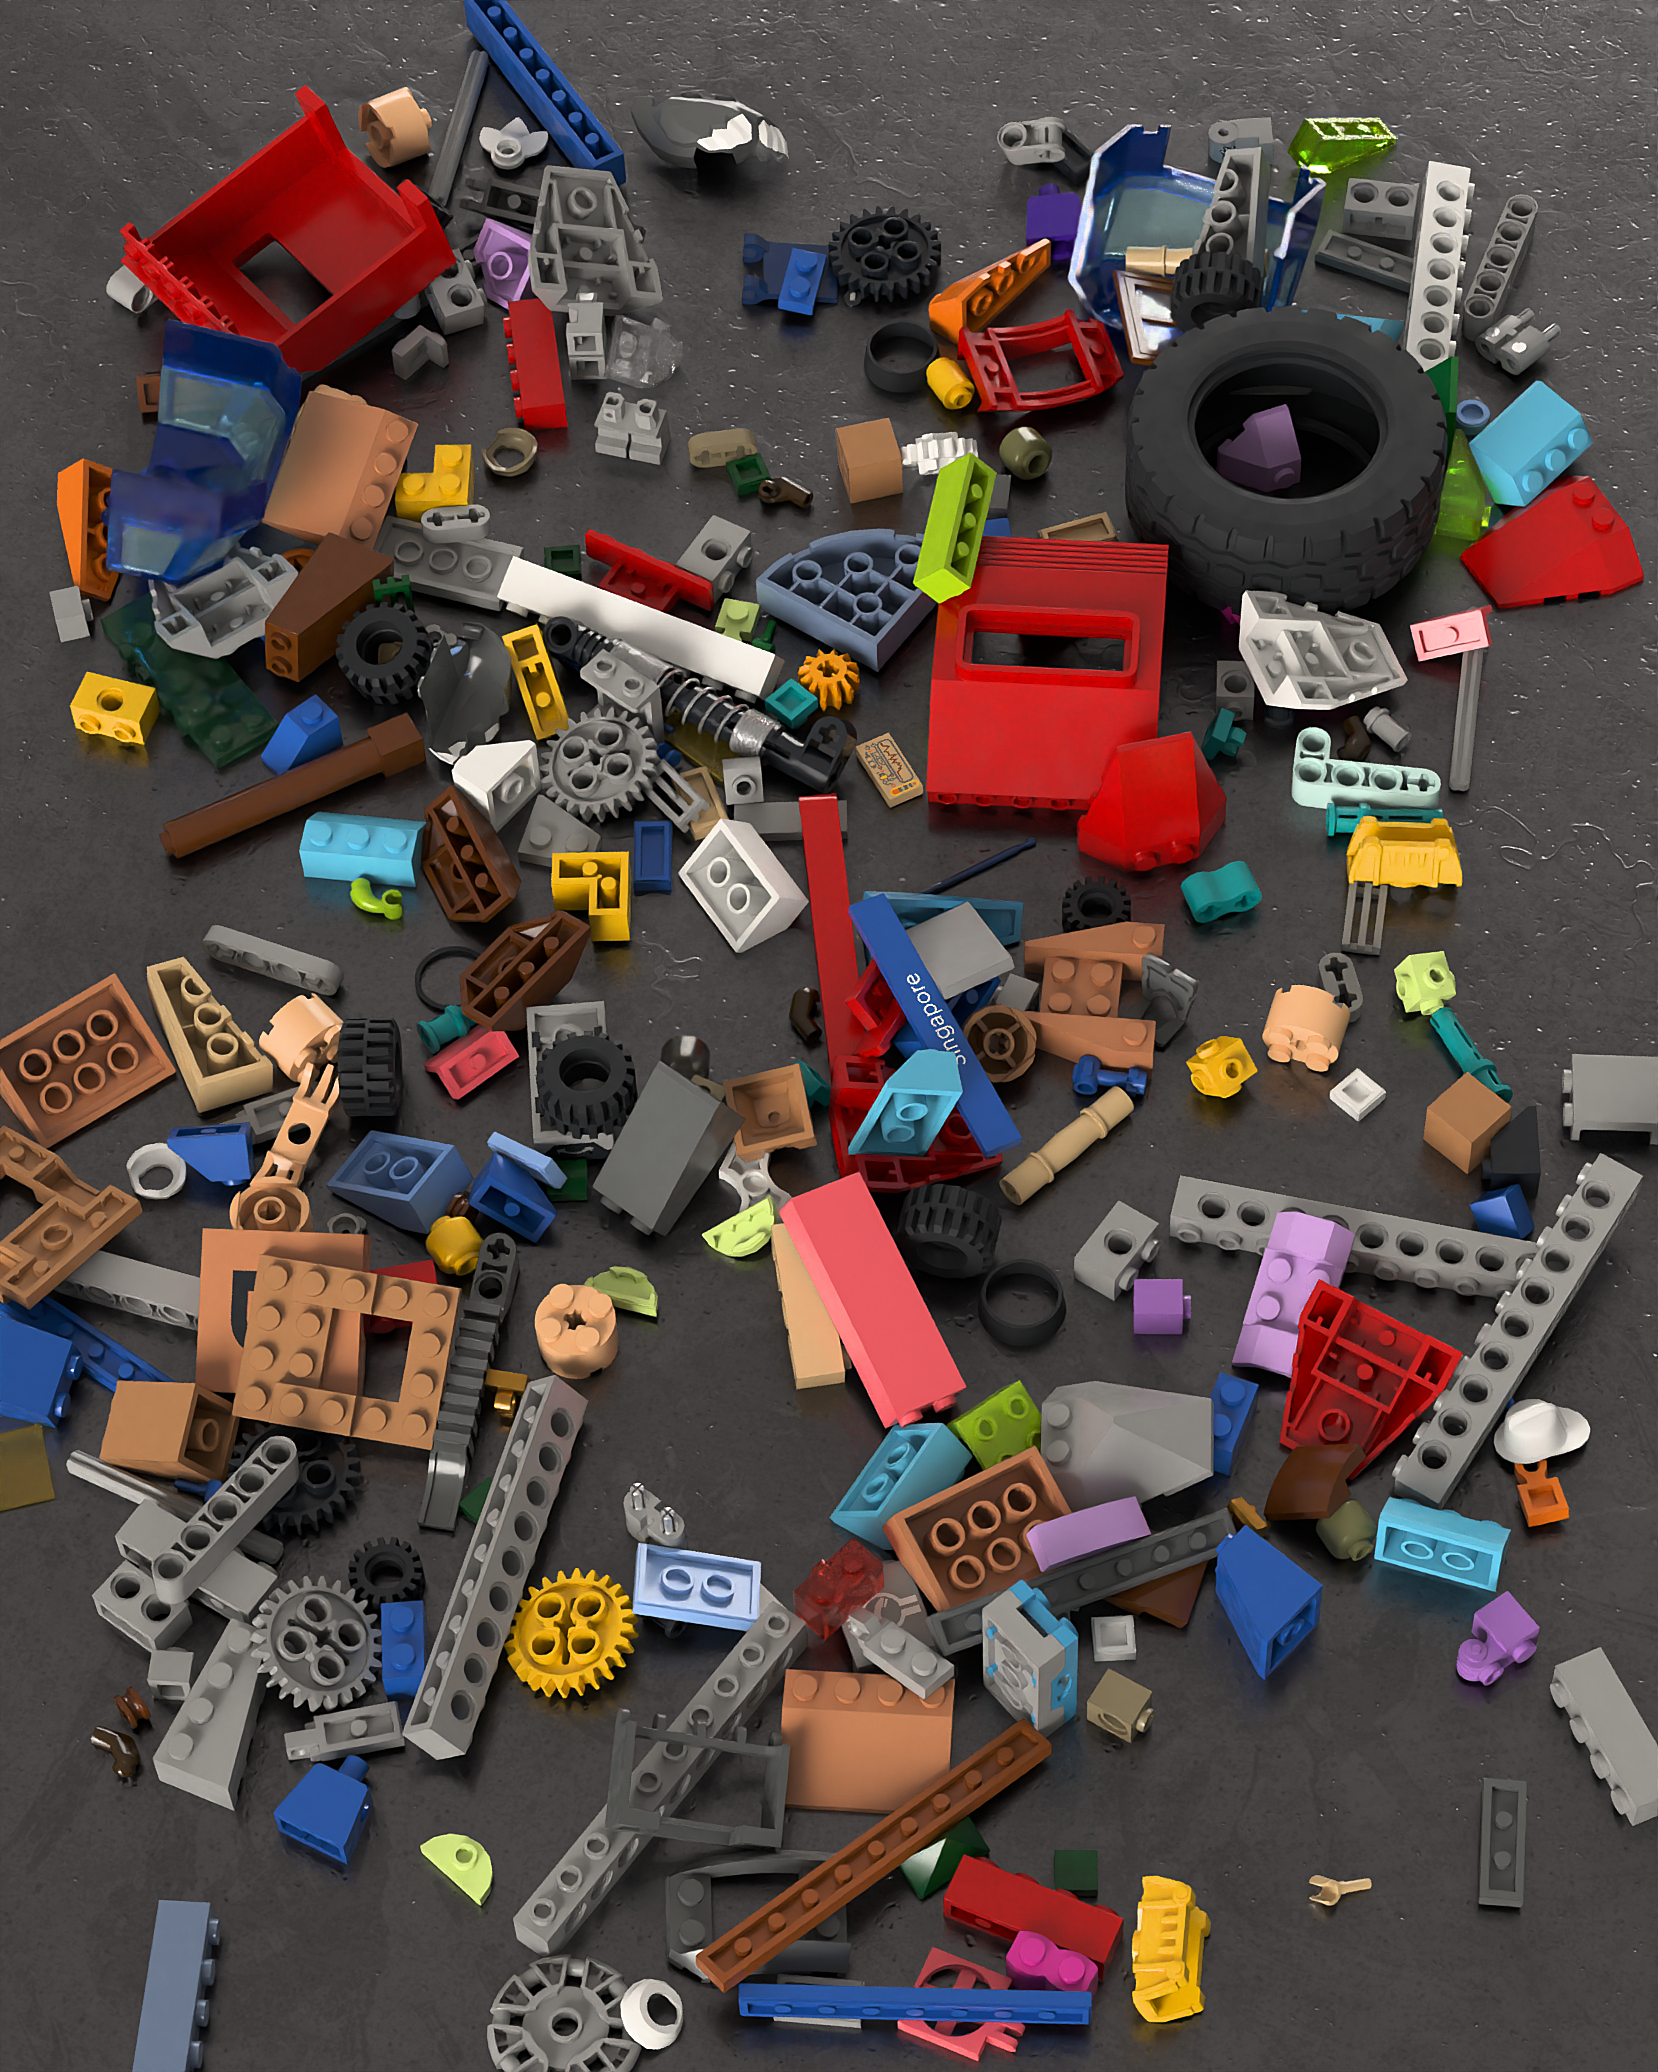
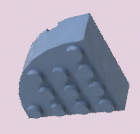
M867 529L848 531L815 540L809 543L810 548L800 551L795 555H792L790 552L774 562L756 579L757 604H760V609L843 654L848 653L849 657L878 672L938 603L913 584L924 534L916 533V537L897 535L895 530Z

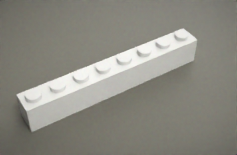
M514 556L497 595L498 598L508 603L506 610L523 617H527L528 611L540 615L538 622L544 625L552 618L559 616L581 621L591 630H595L607 638L625 640L667 664L669 663L674 667V670L680 669L684 674V678L689 679L691 673L703 677L701 684L714 687L718 691H722L725 685L736 690L735 697L755 704L757 698L765 701L772 694L785 662L773 653Z

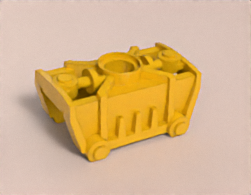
M1363 816L1359 824L1356 825L1347 848L1346 865L1349 883H1354V881H1373L1372 885L1374 886L1390 884L1402 888L1415 887L1417 885L1438 887V883L1456 884L1457 887L1462 886L1463 875L1452 827H1449L1446 819L1434 818L1431 823L1377 821L1376 817Z
M1144 1876L1142 1879L1144 1895H1142V1902L1138 1903V1929L1135 1930L1132 1939L1133 1973H1135L1134 1977L1136 1979L1135 1991H1132V1997L1136 2008L1148 2022H1167L1193 2015L1204 2009L1205 1996L1200 1989L1204 1937L1210 1934L1211 1921L1204 1911H1200L1199 1907H1195L1196 1895L1189 1885L1160 1876Z

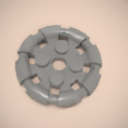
M571 1954L548 1956L528 1964L529 1969L517 1977L514 1974L496 1996L490 2010L494 2016L492 2024L487 2026V2041L491 2058L497 2069H503L505 2072H550V2070L552 2072H590L587 2066L599 2058L604 2068L598 2072H630L639 2057L642 2046L629 2035L621 2018L620 2004L625 1992L628 1990V1987L624 1984L625 1977L603 1961L587 1956L586 1960L573 1959ZM569 1976L582 1977L581 1988L566 1986ZM537 1984L544 1987L535 1996H532L529 1992ZM611 1994L614 2000L604 2005L600 1997ZM515 2016L524 2017L522 2027L509 2025L510 2019ZM564 2018L573 2019L577 2022L578 2027L573 2034L560 2036L553 2030L559 2020ZM610 2028L621 2029L623 2032L622 2038H610ZM527 2049L531 2058L521 2064L517 2056Z

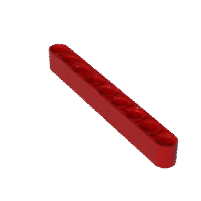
M836 793L798 797L831 1084L835 1057L837 1055L853 1056V1052L865 1035V1027L845 1004V1000L858 982L859 976L852 919L848 914L850 902Z

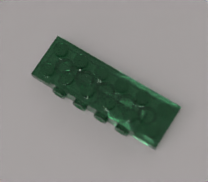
M150 592L101 618L102 627L116 644V649L123 662L127 665L132 663L136 668V675L142 685L156 688L160 707L165 712L170 710L173 713L175 723L183 735L190 734L218 769L272 738L279 726L278 722L223 656L215 659L173 649L157 633L154 623L156 618L152 609L153 597Z

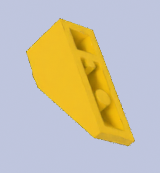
M535 624L502 636L511 658V664L537 741L558 735L555 731L557 728L564 731L570 729L567 722L570 717L549 650L543 641L542 630Z

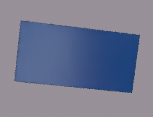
M634 821V891L672 890V821Z

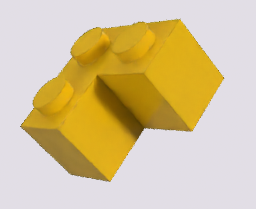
M435 445L433 473H400L395 494L397 517L421 523L422 515L430 509L473 505L475 467L472 446Z
M629 852L552 853L551 886L555 911L589 910L592 941H630L632 877Z

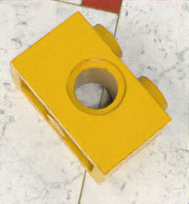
M86 672L70 705L76 728L89 734H103L115 737L122 742L131 741L143 745L161 711L156 688L91 672Z

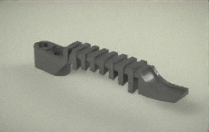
M494 1233L483 1241L469 1301L465 1300L463 1311L465 1317L460 1318V1335L456 1336L454 1344L456 1352L451 1357V1373H448L446 1378L447 1391L443 1392L441 1402L443 1408L442 1411L439 1410L438 1429H434L432 1438L434 1446L433 1450H430L427 1482L417 1521L418 1526L455 1531L460 1512L458 1503L463 1499L470 1470L468 1458L473 1459L475 1450L471 1437L476 1438L478 1432L475 1416L480 1418L482 1411L480 1397L484 1398L486 1387L484 1379H486L487 1370L490 1369L488 1361L493 1362L495 1354L493 1345L498 1346L499 1341L498 1326L502 1323L511 1305L519 1270V1257L515 1242L509 1235L503 1233ZM500 1253H505V1254H506V1255H502V1256H501L500 1261H495V1260H494V1259H498V1258H499ZM492 1288L502 1291L494 1299L482 1297L486 1290Z

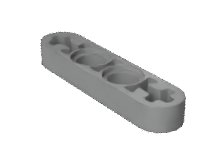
M211 926L202 941L201 946L203 950L219 961L323 995H334L344 979L343 971L328 960L224 926Z

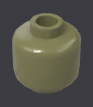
M1031 427L1015 428L1005 436L999 448V456L1002 463L1015 476L1023 480L1035 479L1044 474L1052 460L1053 451L1050 444Z
M1347 1499L1330 1518H1320L1316 1523V1533L1336 1559L1351 1557L1356 1561L1368 1555L1374 1547L1372 1542L1377 1536V1525L1363 1505L1356 1499Z

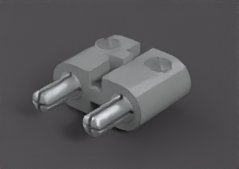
M1527 308L1516 317L1510 314L1503 317L1475 339V345L1483 357L1494 364L1501 361L1503 369L1511 374L1519 375L1550 350L1549 342L1561 333V329L1556 324L1550 325L1543 332L1532 326L1524 329V326L1534 319V312Z
M634 1483L630 1487V1492L624 1497L623 1502L626 1526L630 1535L640 1543L647 1544L649 1542L651 1545L687 1550L686 1539L688 1536L685 1533L683 1519L670 1507L663 1508L662 1510L661 1500L645 1490L641 1483Z

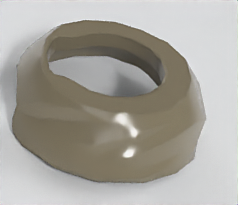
M515 427L504 428L497 432V438L487 450L481 449V456L486 466L495 474L514 477L526 472L534 463L538 443L535 437L524 429ZM501 449H515L523 453L524 460L511 468H505L498 464L494 456Z

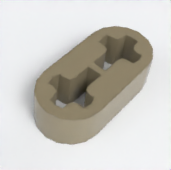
M744 428L697 434L688 441L687 445L690 462L700 468L726 465V462L757 453L753 432Z

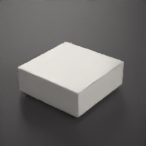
M1358 1068L1330 1091V1099L1358 1122L1385 1100L1386 1091Z
M1133 1615L1091 1617L1094 1662L1136 1660Z

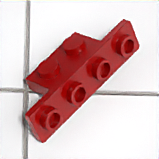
M591 529L586 532L587 555L612 567L598 584V588L668 614L679 598L708 611L713 608V585L705 578L698 575L694 576L678 569L670 562H663L649 556L639 548H632L620 543L608 534H600Z
M873 958L845 1000V1004L867 1029V1032L852 1054L853 1056H863L865 1058L870 1056L877 1058L883 1055L891 1047L892 1043L890 1040L896 1031L908 1020Z

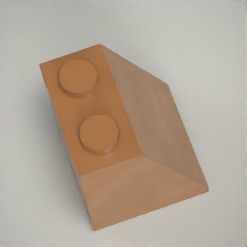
M118 1380L111 1402V1411L102 1440L99 1459L124 1471L171 1479L179 1478L207 1484L210 1480H219L224 1484L229 1469L228 1460L232 1456L240 1417L231 1416L233 1403L196 1383Z

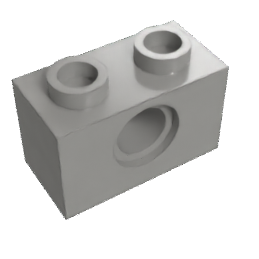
M713 515L675 566L694 576H701L713 585L715 604L723 592L727 593L730 591L736 575L742 567L746 568L753 558L754 549L751 543V531Z
M1118 1201L1074 1257V1278L1115 1301L1123 1289L1128 1291L1133 1286L1134 1279H1137L1139 1274L1138 1269L1145 1261L1151 1262L1158 1253L1161 1242L1158 1240L1159 1223ZM1120 1250L1125 1251L1126 1254L1118 1255L1113 1252Z

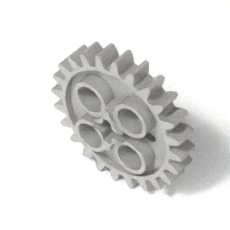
M596 708L593 718H588L585 712H581V722L577 724L569 718L567 722L570 729L564 731L557 728L555 731L559 736V740H547L546 743L552 752L541 753V758L545 765L540 766L539 771L543 776L541 784L547 796L557 806L565 811L567 810L573 817L576 818L581 814L585 822H589L593 813L597 815L600 822H603L606 812L611 811L615 818H618V808L621 806L631 811L632 805L630 801L633 798L639 801L644 800L640 792L641 789L653 788L648 777L659 775L655 764L661 762L656 752L659 747L648 726L644 727L639 717L632 719L626 710L618 716L614 708H610L606 716H603L600 709Z
M304 1576L297 1585L290 1580L282 1587V1590L277 1588L269 1595L270 1600L266 1599L258 1608L262 1614L257 1615L252 1620V1624L259 1628V1630L250 1635L249 1640L260 1644V1646L251 1653V1657L263 1658L264 1661L256 1671L257 1673L269 1672L271 1674V1678L266 1686L269 1688L279 1684L282 1687L279 1693L281 1700L289 1693L293 1694L294 1707L296 1708L305 1700H308L309 1708L312 1712L320 1707L322 1702L327 1712L335 1708L337 1703L345 1707L353 1701L352 1697L358 1699L366 1692L365 1687H369L376 1680L372 1673H375L382 1667V1663L374 1658L382 1653V1646L374 1643L381 1636V1630L371 1629L370 1626L377 1618V1615L370 1614L365 1616L363 1610L368 1604L367 1600L357 1604L352 1601L355 1595L354 1588L345 1595L340 1593L341 1581L339 1580L331 1585L330 1588L326 1587L324 1576H320L313 1586L308 1576ZM305 1609H309L315 1614L317 1622L310 1620L306 1616ZM338 1633L344 1634L349 1639L351 1647L344 1645L340 1641ZM284 1641L290 1642L295 1647L296 1654L290 1653L285 1648ZM318 1665L328 1670L330 1679L320 1674Z

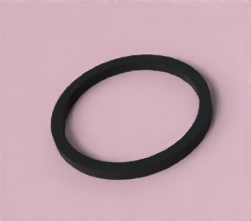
M462 946L444 947L430 953L421 961L415 973V988L419 998L425 1005L443 1013L444 1008L449 1006L434 1002L423 992L421 977L425 968L435 959L448 954H463L476 960L481 954L475 950Z

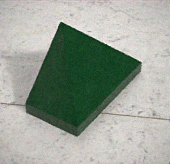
M967 1815L900 1864L899 1867L919 1899H923L953 1878L964 1854L972 1858L983 1857L990 1852V1849L969 1815Z

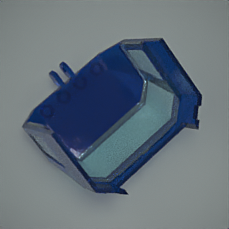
M1128 124L1093 153L1068 280L1090 317L1102 322L1105 329L1111 332H1124L1112 271H1126L1127 247H1162L1167 245L1168 249L1193 248L1195 241L1200 238L1206 209L1210 208L1214 197L1213 188L1216 180L1164 165L1172 125H1159L1158 131H1144V126L1141 124ZM1304 164L1300 168L1293 203L1269 196L1265 249H1269L1270 262L1268 277H1263L1264 284L1261 307H1264L1266 312H1271L1273 306L1292 305L1316 232L1327 183L1321 178L1311 179L1309 177L1310 169ZM1167 274L1166 277L1162 278L1174 279L1175 274ZM1135 287L1140 314L1172 319L1170 316L1172 293ZM1142 321L1148 348H1150L1151 343L1160 342L1158 350L1163 351L1166 347L1172 346L1177 338L1186 333V329H1180L1179 327Z
M167 319L165 323L163 365L161 368L158 425L148 469L145 475H140L113 468L111 491L106 500L109 508H105L100 517L103 524L108 526L106 570L179 586L222 569L229 550L248 529L256 527L264 518L299 413L302 383L301 375L294 367L289 368L282 359L283 353L274 343Z

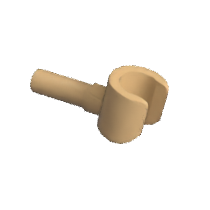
M403 643L380 644L377 665L393 660L400 652Z
M1315 1875L1309 1880L1311 1884L1322 1886L1321 1893L1317 1896H1311L1310 1899L1325 1905L1336 1904L1340 1896L1347 1892L1371 1888V1880L1369 1878L1337 1882L1321 1875Z

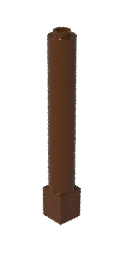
M406 712L366 729L367 738L164 823V832L159 834L162 846L168 855L174 853L178 859L380 772L384 774L385 778L426 761L423 738Z

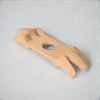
M307 1062L301 1084L293 1096V1104L271 1150L267 1151L261 1169L252 1181L271 1176L275 1170L274 1165L277 1164L276 1177L290 1179L297 1188L300 1186L304 1179L307 1164L332 1112L337 1109L340 1101L338 1077L327 1100L335 1067L328 1064L317 1088L309 1098L315 1066ZM297 1124H306L311 1130L309 1140L299 1145L292 1143L289 1139L291 1128ZM291 1170L294 1171L292 1177L290 1175Z

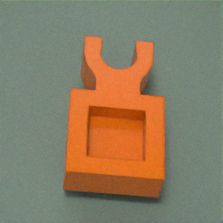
M1546 1459L1537 1461V1471L1534 1472L1526 1471L1523 1468V1464L1514 1463V1474L1520 1484L1517 1485V1496L1528 1526L1532 1527L1568 1519L1569 1507L1558 1477L1547 1479Z

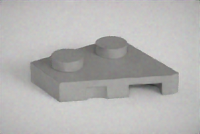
M538 794L518 849L519 861L552 867V853L599 852L602 845L601 836L544 795Z

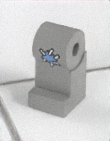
M1271 117L1222 121L1210 127L1208 132V153L1214 161L1222 163L1226 150L1261 147L1268 163L1273 164Z

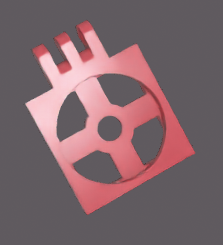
M932 1946L914 1985L915 1988H938L928 1983L933 1974L944 1969H951L960 1973L953 1987L957 1989H973L978 1980L987 1984L990 1989L1011 1990L1013 1979ZM898 2020L897 2022L898 2029L976 2061H979L986 2043L1015 2052L1019 2042L1015 2038L1004 2034V2032L1021 2037L1025 2030V2026L1022 2023L973 2022L981 2025V2027L967 2035L951 2036L956 2024L964 2021H937L934 2030L923 2020Z

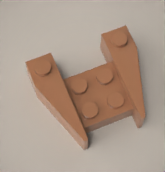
M1121 922L1025 941L1024 972L1044 974L1040 1012L1020 1011L1030 1020L1036 1032V1048L1076 1063L1079 1062L1082 1056H1093L1102 1062L1101 1069L1129 1073L1130 1067H1138L1140 1071L1148 1072L1147 1079H1152L1156 1021L1119 1018L1122 979L1142 981V973L1144 972L1142 958L1147 953H1153L1163 959L1165 924Z

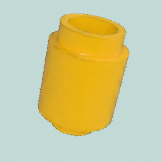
M946 357L933 361L926 370L927 383L943 405L951 410L960 409L968 405L974 395L975 387L959 365Z

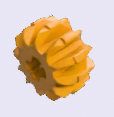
M835 648L830 654H824L819 649L816 658L806 656L804 666L799 667L798 684L818 698V704H820L823 712L828 706H834L839 711L842 702L852 704L854 694L859 692V668L857 663L851 662L848 653L838 656Z

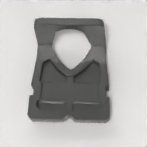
M1147 953L1142 958V968L1144 969L1142 973V996L1122 1018L1142 1020L1153 999L1158 996H1165L1171 1003L1176 1016L1156 1030L1155 1045L1163 1047L1187 1021L1196 998L1198 981L1178 968L1172 970L1171 964L1153 953Z

